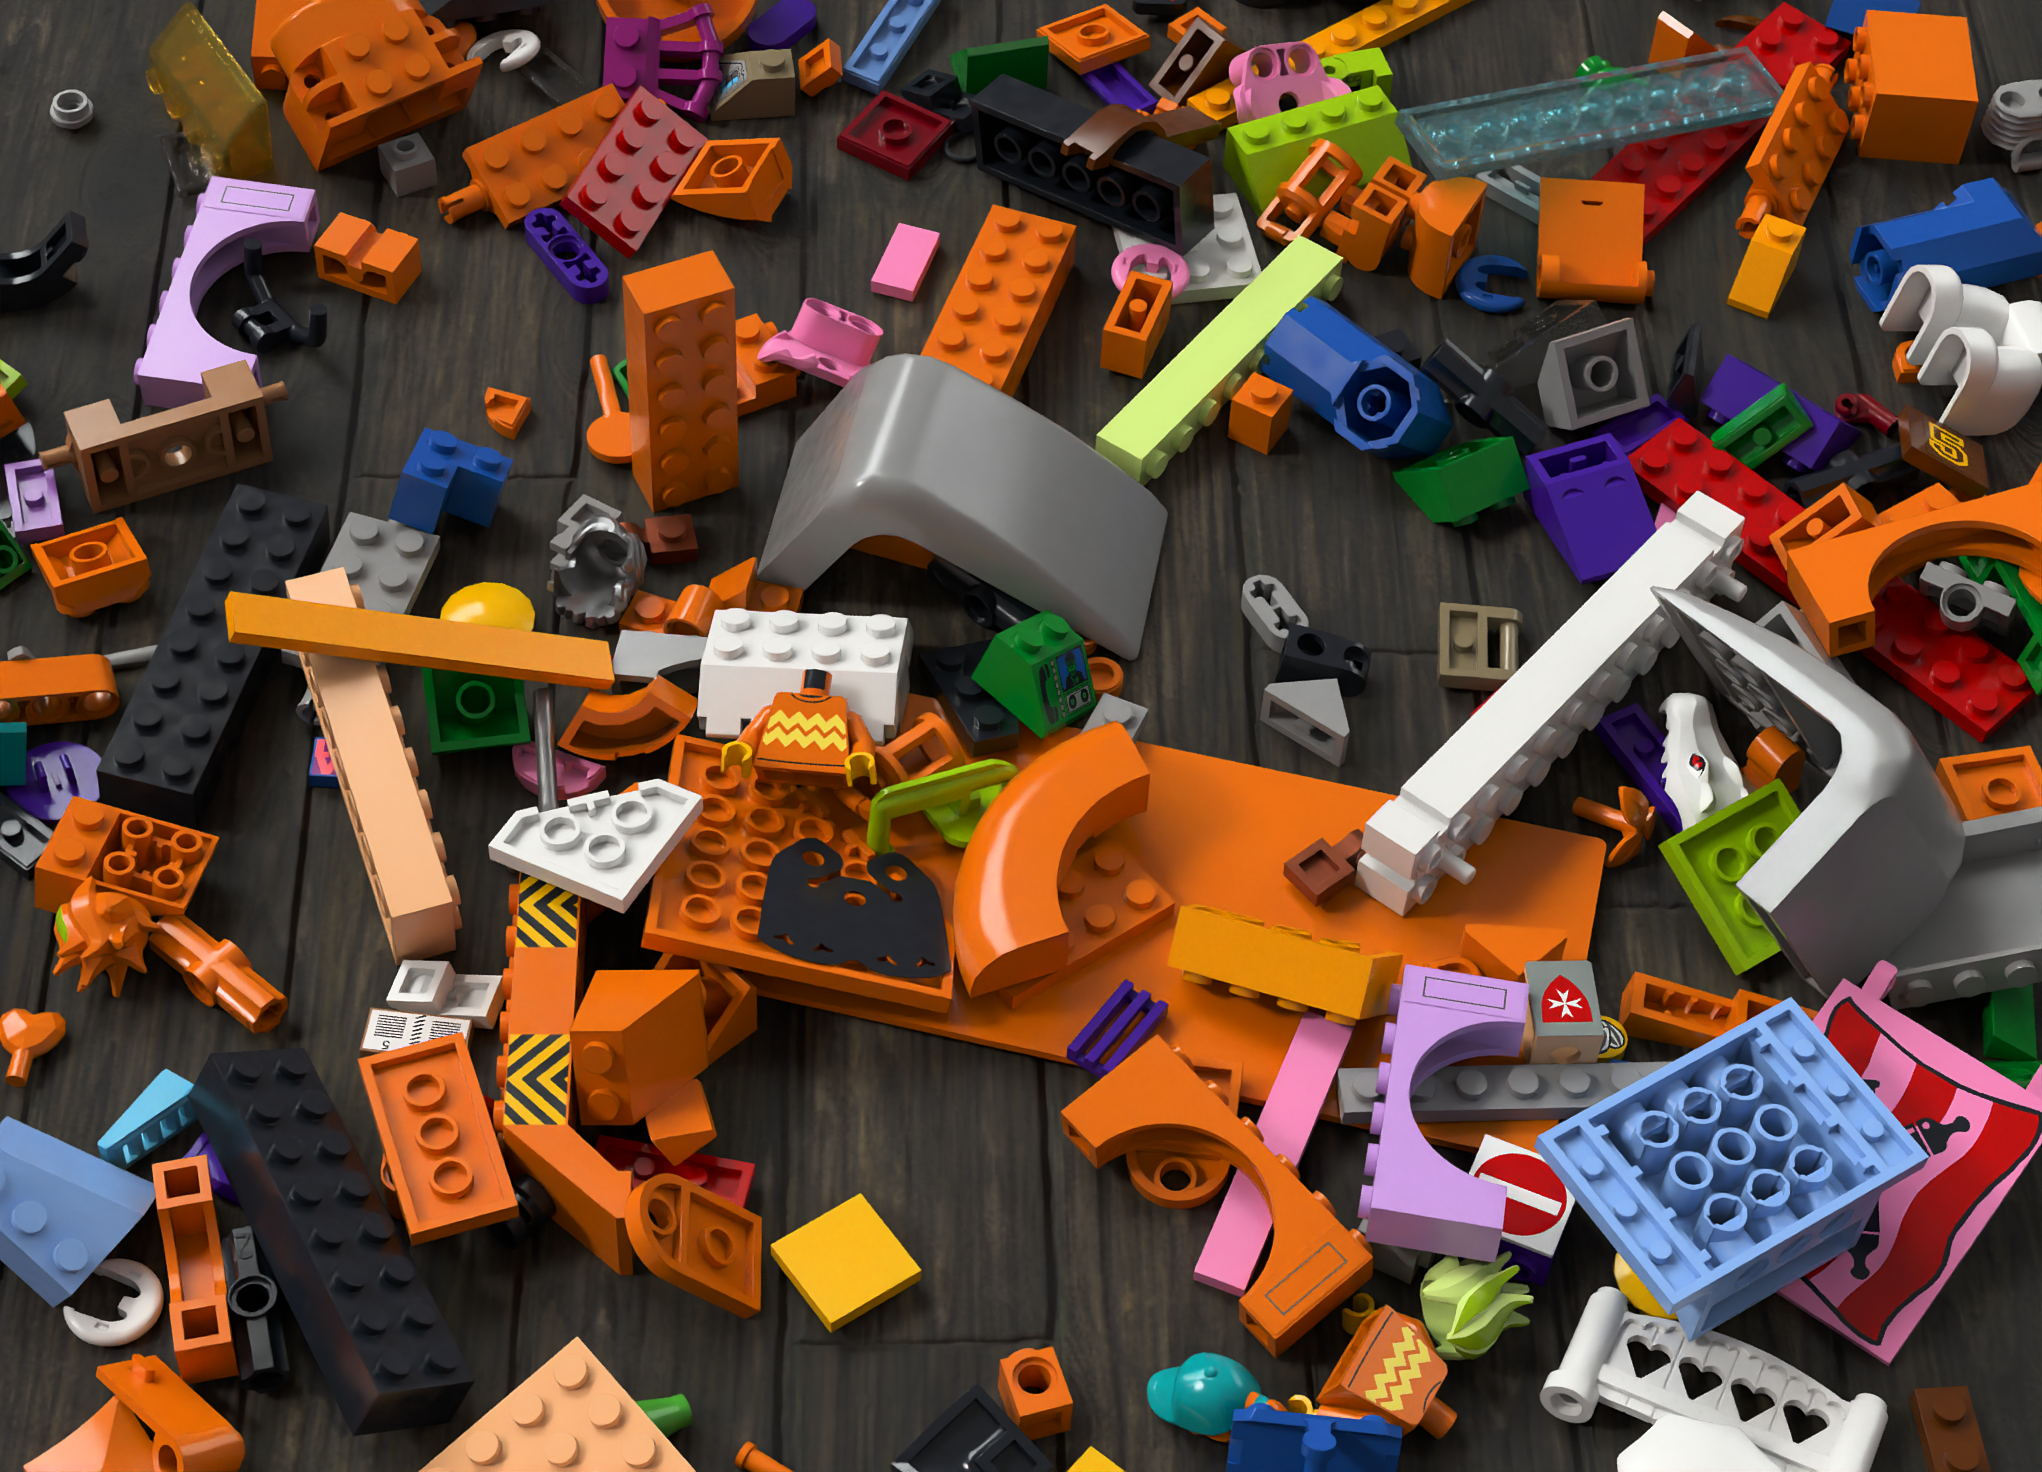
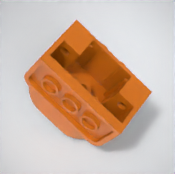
M314 0L289 15L276 28L270 41L271 50L289 79L283 103L285 118L317 172L467 108L483 66L480 56L465 61L458 49L461 37L457 30L454 28L446 29L439 19L427 15L419 0Z

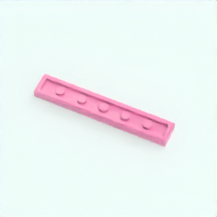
M1310 1011L1304 1012L1256 1125L1264 1137L1263 1144L1275 1156L1279 1153L1285 1155L1297 1169L1354 1033V1027L1329 1021L1324 1016ZM1239 1169L1236 1171L1195 1267L1193 1280L1242 1298L1248 1289L1271 1234L1273 1222L1261 1194Z

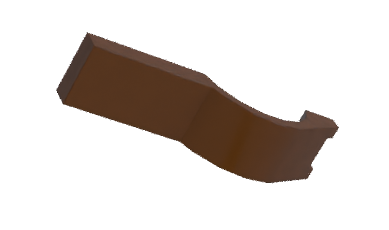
M1111 104L1098 110L1062 143L1060 153L1069 156L1082 153L1084 149L1091 152L1092 154L1088 157L1086 167L1093 171L1108 167L1115 152L1124 141L1138 131L1143 130L1182 147H1188L1218 139L1222 123L1191 106L1144 116L1124 104Z

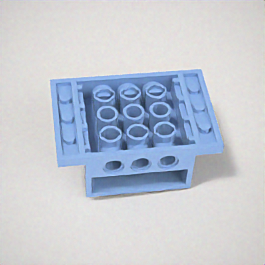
M1792 997L1538 1135L1534 1148L1666 1313L1671 1315L1675 1312L1689 1343L1854 1247L1881 1193L1924 1168L1929 1158L1927 1153Z

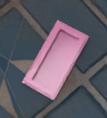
M899 223L871 280V292L913 302L940 245V233Z

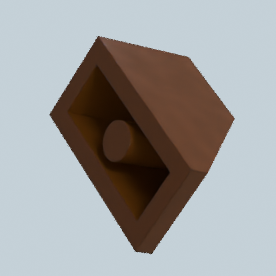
M1197 17L1148 86L1161 97L1179 104L1180 108L1182 106L1186 107L1188 98L1230 78L1229 66L1231 61L1236 56L1246 52V50L1222 30Z

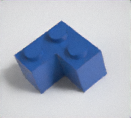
M425 427L401 472L388 518L430 534L434 533L443 512L489 527L499 506L514 460L502 456L492 448L478 447L461 441L446 431H434Z

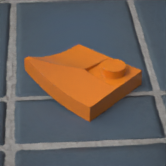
M115 1395L81 1427L39 1457L25 1464L23 1469L24 1472H154L152 1463L153 1442L133 1411Z

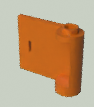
M1541 177L1536 268L1537 298L1643 305L1645 296L1652 297L1655 273L1654 270H1648L1646 261H1642L1645 184Z

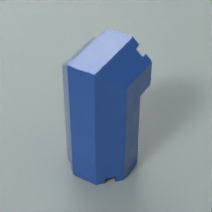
M1993 177L1963 184L1953 192L1957 199L1949 206H1946L1942 201L1932 210L1857 227L1849 252L1851 265L1857 263L1860 265L1861 275L1854 277L1855 287L1872 312H1880L1886 310L1904 275L1915 265H1944L1951 267L1958 274L1962 284L1985 288L2041 275L2042 235L2006 188H2002Z
M1310 296L1303 301L1309 306L1302 312L1292 308L1284 314L1265 343L1264 353L1270 357L1269 364L1262 362V372L1277 383L1293 389L1294 396L1333 424L1337 433L1361 451L1386 460L1428 457L1435 454L1453 428V423L1440 387L1436 382L1323 300Z

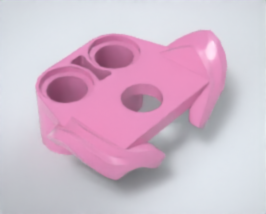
M1297 41L1260 45L1236 56L1229 66V77L1236 87L1233 94L1238 124L1281 113L1279 99L1283 93L1292 95L1297 102L1298 108L1352 92L1350 87L1341 80L1326 75L1318 54L1306 42ZM1289 57L1295 64V71L1289 65ZM1251 61H1253L1258 68V76L1252 70Z
M806 298L792 330L789 332L784 330L769 339L759 351L757 359L760 362L775 361L845 387L857 372L870 365V360L881 339L883 330L876 323L862 316L815 298Z

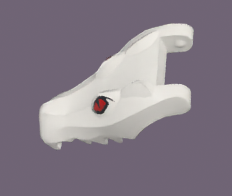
M1672 693L1666 698L1659 708V713L1667 714L1666 728L1669 730V734L1663 742L1665 752L1661 758V763L1667 764V767L1662 774V779H1666L1664 791L1675 803L1684 831L1757 789L1739 766L1718 728L1712 704L1705 697L1693 693Z

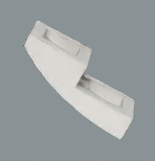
M403 960L386 1001L390 1007L400 1011L473 1019L474 1028L493 1029L504 1003L503 976L456 974L449 961Z

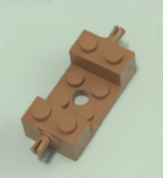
M246 359L200 372L205 395L204 400L120 424L110 399L65 411L63 413L68 432L65 440L66 445L43 452L40 451L38 452L44 471L72 463L92 512L97 514L274 461L265 406L289 400L287 388L283 381L259 388ZM178 445H182L181 450L174 453H167V451L171 448Z

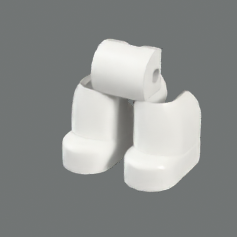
M1915 265L1907 271L1883 313L1879 325L1883 331H1919L1907 352L1906 359L1911 365H1923L1917 375L1921 385H1958L1939 422L1964 436L1996 435L2015 426L2027 413L2042 386V303L2027 300L2009 304L2003 295L1985 287L1962 284L1958 274L1951 267L1944 265Z

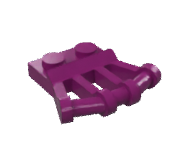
M698 4L686 12L665 19H658L652 16H648V19L607 17L603 87L613 83L624 104H626L632 93L641 85L657 99L660 98L665 101L666 106L673 112L693 121L705 123L709 114L707 109L717 86L722 85L723 72L719 70V58L724 56V43L719 41L712 18L715 14L711 4ZM697 26L702 41H664L662 36ZM661 57L702 58V68L699 70L660 68ZM659 85L698 86V89L692 101H686L660 90Z

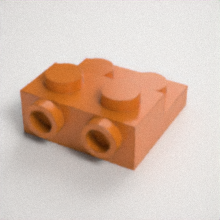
M757 313L736 320L738 417L797 396L796 377L800 376L801 370L775 361L760 362L757 359L763 345L778 334L774 323L771 321L763 323Z

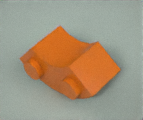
M660 675L646 688L631 694L610 695L591 688L557 745L578 755L600 760H616L617 757L633 756L644 752L648 754L669 743L676 737V733L679 734L687 726L698 706V699Z

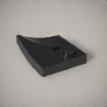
M976 1382L891 1463L889 1468L893 1472H1049L1053 1464Z

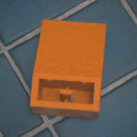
M73 796L35 866L34 907L57 913L60 905L69 903L76 889L92 876L96 880V893L116 892L134 898L146 906L150 916L184 914L219 844L220 837Z

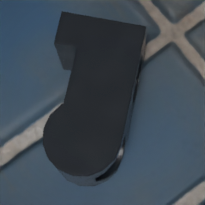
M1291 623L1280 654L1274 683L1337 678L1342 697L1357 696L1366 688L1371 653L1363 644L1345 639L1346 637Z

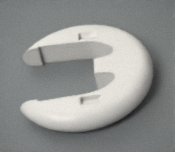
M509 29L499 31L477 41L469 49L467 61L477 56H480L483 61L494 51L504 48L505 53L511 54L502 60L500 70L502 72L511 71L525 65L538 54L540 40L536 34L528 30Z
M108 1259L102 1261L93 1272L128 1285L140 1294L137 1298L124 1296L119 1303V1315L125 1319L108 1322L76 1312L74 1308L63 1307L66 1323L78 1338L96 1346L113 1347L124 1345L140 1338L154 1326L162 1311L164 1294L158 1277L144 1264L130 1259Z

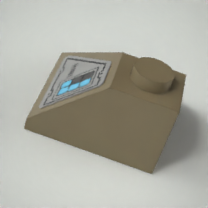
M791 49L748 51L728 54L719 58V70L723 72L722 85L717 86L709 102L711 121L795 116V73Z

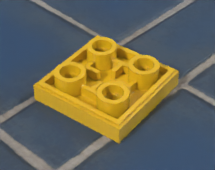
M861 1193L771 1244V1256L830 1333L921 1280L922 1270Z

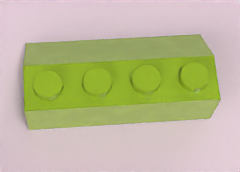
M1378 85L1228 127L1223 159L1224 169L1258 217L1263 214L1277 196V187L1282 182H1288L1309 156V147L1316 139L1321 138L1336 144L1357 162L1363 172V176L1355 187L1364 190L1368 183L1372 181V178L1389 156L1411 167L1412 165L1398 111ZM1330 156L1328 157L1336 166L1344 170L1337 161ZM1319 169L1304 189L1309 191L1318 200L1334 179Z

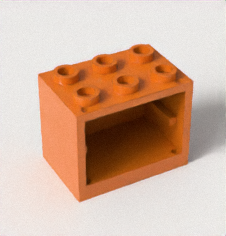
M1867 10L1862 27L1857 26L1854 31L1853 59L1848 58L1846 60L1844 69V82L1850 84L1847 110L1853 111L1850 138L1857 141L1858 157L1959 165L1979 102L1967 17Z

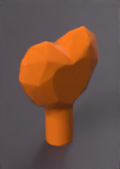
M13 1008L1 1016L0 1041L3 1048L12 1055L5 1078L9 1085L14 1087L25 1086L33 1059L49 1052L64 1037L67 1023L60 1013L47 1011L32 1014L26 1009Z

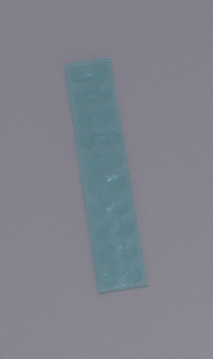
M1747 46L1401 109L1398 112L1395 124L1435 179L1441 181L1769 117L1772 115L1784 90Z

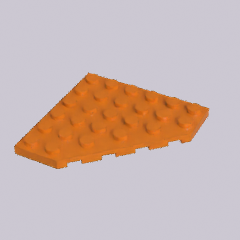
M676 733L667 782L701 795L703 798V811L652 876L641 947L947 1014L952 1000L955 948L953 926L945 918L944 924L952 971L945 975L931 978L888 976L872 971L856 960L836 965L809 962L779 952L764 944L757 937L763 897L772 860L776 854L800 839L817 838L840 854L843 859V866L840 870L816 880L809 879V886L818 887L820 883L838 876L872 882L887 893L892 901L901 902L902 897L897 893H892L868 874L867 863L875 858L876 853L850 828L842 831L829 818L831 810L806 786L797 788L792 784L760 782L754 768V760L751 765V775L748 778L741 777V766L732 765L726 769L725 773L721 772L722 748L725 744ZM807 851L802 855L803 860L809 865L819 866L824 863L823 856L818 852ZM896 872L890 875L887 874V876L893 880H904ZM849 891L844 894L845 901L850 905L862 906L866 903L865 897L859 892ZM787 934L774 936L776 939H784L787 943L794 945ZM820 943L819 946H817L816 948H813L814 951H819L822 949L827 952H833L831 949L825 947L822 943ZM889 955L877 958L878 961H889L897 965ZM921 958V961L916 964L917 967H921L924 964L935 966L934 963L927 961L925 958Z

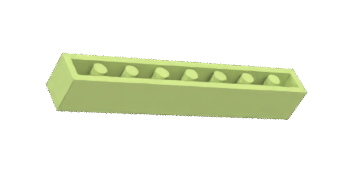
M1299 235L1097 434L1095 450L1142 486L1151 478L1157 479L1165 470L1168 461L1178 451L1184 452L1191 444L1194 435L1203 426L1207 427L1213 423L1219 410L1228 400L1232 401V398L1253 372L1257 374L1262 373V362L1268 364L1270 357L1264 353L1265 343L1284 314L1292 308L1299 312L1308 308L1309 306L1303 301L1310 296L1325 302L1327 300L1333 301L1338 296L1344 282L1343 278L1340 277L1343 257Z

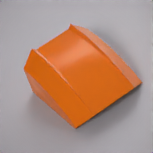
M780 137L709 140L701 149L670 199L701 212L729 219L749 222H772V215L788 189H792L793 165Z

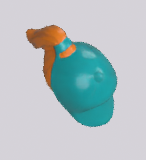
M1211 1352L1194 1354L1182 1366L1164 1369L1155 1373L1147 1385L1150 1407L1162 1420L1189 1430L1192 1434L1205 1435L1225 1443L1230 1442L1234 1409H1247L1252 1404L1265 1403L1272 1406L1275 1411L1288 1412L1279 1401L1269 1399L1261 1394L1259 1383L1242 1364L1224 1355Z

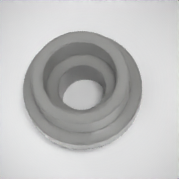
M65 90L53 98L50 116L52 121L59 127L78 129L92 120L94 117V107L83 92L79 90Z

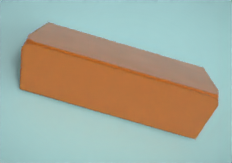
M698 1079L690 1080L645 1116L651 1141L674 1166L682 1163L716 1138L717 1135L703 1085Z

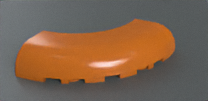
M1116 720L1085 731L1053 747L1032 761L999 792L977 823L961 861L955 884L952 911L954 948L959 970L970 998L1066 968L1069 931L1062 917L1058 901V890L1066 872L1076 858V852L1089 837L1095 839L1111 826L1128 817L1147 811L1150 772L1124 726Z

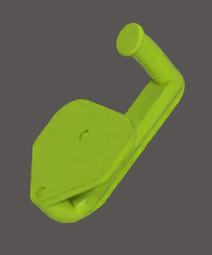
M987 759L883 788L876 793L871 801L867 845L876 853L875 858L895 852L893 846L889 843L891 819L922 811L948 843L967 848L977 823L992 800L1020 771L1012 763L997 759Z

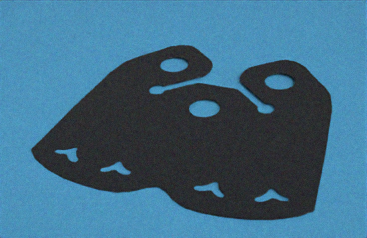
M817 838L800 839L774 856L769 867L757 936L764 944L789 956L819 964L836 965L856 960L870 970L888 976L931 978L945 975L952 971L939 894L935 884L909 858L902 854L891 852L871 859L867 863V871L870 876L892 893H897L902 897L901 902H895L875 884L861 879L838 876L820 883L818 887L809 886V879H819L840 870L843 866V859L840 854ZM807 851L818 852L823 856L824 863L819 866L809 865L803 860L802 855ZM889 866L901 867L906 871L907 878L902 881L893 880L887 876L885 870ZM849 891L859 892L865 897L866 903L862 906L850 905L845 901L844 894ZM787 934L794 945L787 943L784 939H776L774 936ZM820 943H822L825 947L831 949L833 952H827L822 949L819 951H814L813 948H816L817 946H819ZM889 955L897 965L889 961H878L877 958ZM921 958H925L927 961L934 963L935 966L924 964L921 967H917L916 964L921 961Z

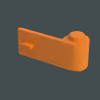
M133 1354L132 1360L97 1367L96 1377L155 1432L152 1447L154 1472L239 1471L245 1456V1444L241 1434L156 1355L143 1357L140 1354Z

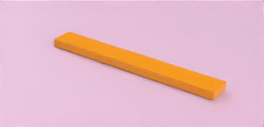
M233 591L229 592L225 600L229 643L608 691L615 681L608 641Z

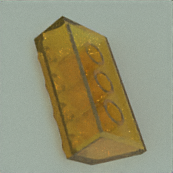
M192 2L183 4L148 50L150 69L146 70V78L151 91L155 95L160 94L170 117L181 122L191 145H198L209 170H216L220 177L241 180L274 168L267 101Z

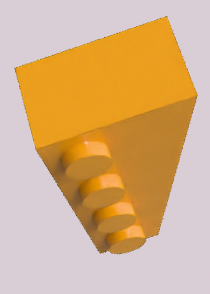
M1200 904L1182 905L1180 907L1167 966L1183 970V979L1204 985H1212L1213 979L1230 983L1229 991L1231 993L1249 998H1259L1260 992L1277 996L1278 1006L1294 1011L1307 1012L1308 1006L1326 1010L1325 1019L1344 1025L1355 1026L1357 1019L1387 1014L1391 983H1397L1403 954L1385 950L1381 954L1363 955L1359 954L1360 943L1329 938H1320V941L1316 942L1311 940L1312 934L1306 930L1282 925H1272V928L1268 929L1264 927L1265 921Z

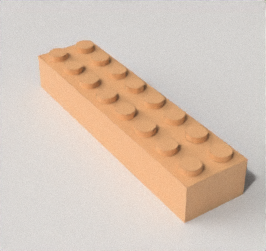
M344 567L285 581L287 599L365 609L360 587L358 584L349 585ZM297 651L396 966L401 965L403 960H421L456 950L455 930L463 928L457 906L461 904L460 894L454 875L447 876L443 862L447 861L441 834L439 831L433 833L429 819L433 818L428 794L425 789L419 790L416 777L419 776V771L412 747L405 748L402 735H405V727L398 705L392 706L389 694L392 693L385 665H378V661Z

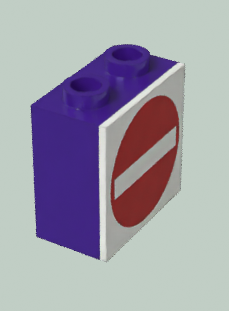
M1485 1134L1469 1174L1494 1184L1507 1186L1503 1230L1497 1256L1508 1251L1512 1253V1256L1503 1265L1501 1270L1503 1271L1511 1266L1518 1265L1520 1270L1512 1278L1519 1281H1531L1544 1286L1578 1201L1540 1154Z

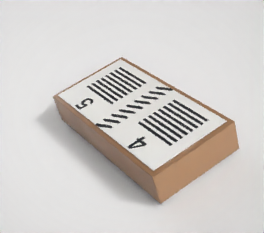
M371 1007L359 1050L360 1057L364 1058L463 1032L469 1051L475 1030L474 1021L468 1018Z

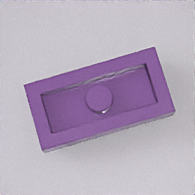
M40 459L4 464L17 544L65 536L54 468L44 471Z

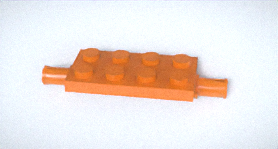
M1810 61L1796 66L1745 167L1753 183L1744 200L1745 208L1735 226L1736 230L1741 229L1739 235L1745 239H1752L1765 214L1803 226L1845 139L1850 125L1846 113L1838 107L1830 94L1838 80V73L1833 74L1835 68L1829 64L1823 63L1814 67Z
M613 83L466 148L462 157L471 170L472 180L470 181V186L438 199V207L441 214L449 211V214L444 217L445 221L453 224L457 220L478 210L490 211L497 215L506 230L525 221L526 216L535 209L558 206L625 105ZM659 98V100L666 105L665 101Z

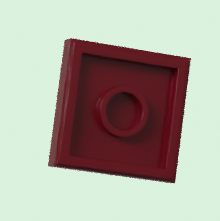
M882 90L838 135L837 149L909 181L943 145L945 139L954 133V121Z

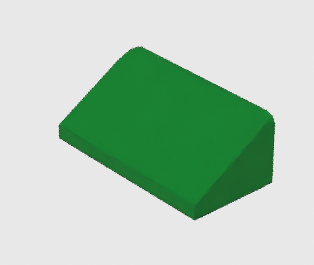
M1781 383L1711 435V441L1714 442L1712 447L1728 452L1753 470L1812 428L1813 423L1785 383Z
M2033 984L2020 988L2012 987L1981 993L1984 1057L2014 1061H2036Z

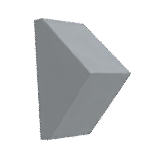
M1337 678L1271 683L1264 689L1260 715L1262 722L1337 767H1340L1345 762L1350 730Z

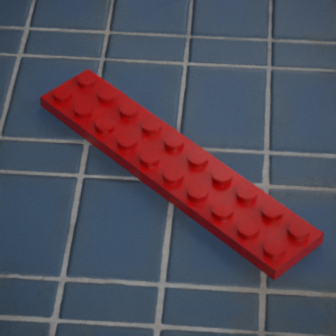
M1783 2L1589 180L1645 184L1644 247L1762 135L1797 65L1811 61L1814 67L1823 63L1835 67L1848 54L1852 42L1837 34L1834 30L1825 28L1824 25L1802 13L1799 9Z
M1680 417L1627 457L1631 462L1642 492L1659 505L1663 503L1677 513V510L1698 490L1745 517L1740 538L1744 539V545L1735 561L1800 608L1788 587L1787 572L1768 536L1806 510L1728 452L1712 447L1713 441ZM1897 575L1889 580L1874 598L1872 605L1875 609V646L1857 651L1980 743L1989 738L2037 695L2018 663L1974 631L1959 632L1945 626L1940 617L1939 606L1926 596L1919 594V591Z

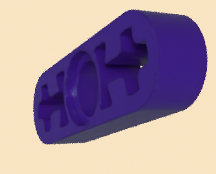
M538 208L531 211L525 218L526 241L571 297L584 304H593L605 299L609 293L608 270L560 212L552 208ZM548 232H553L552 239H550V234ZM564 251H572L578 254V256L570 260H562L556 257L558 253ZM582 272H583V274H584L585 280H581V273H582Z

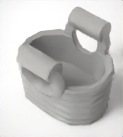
M2027 80L2002 85L1994 93L1991 103L1988 105L1989 108L1983 117L1984 119L1981 123L1983 134L1992 144L2011 151V167L2015 173L2042 169V148L2038 152L2021 154L2022 149L2031 141L2039 140L2042 142V80Z

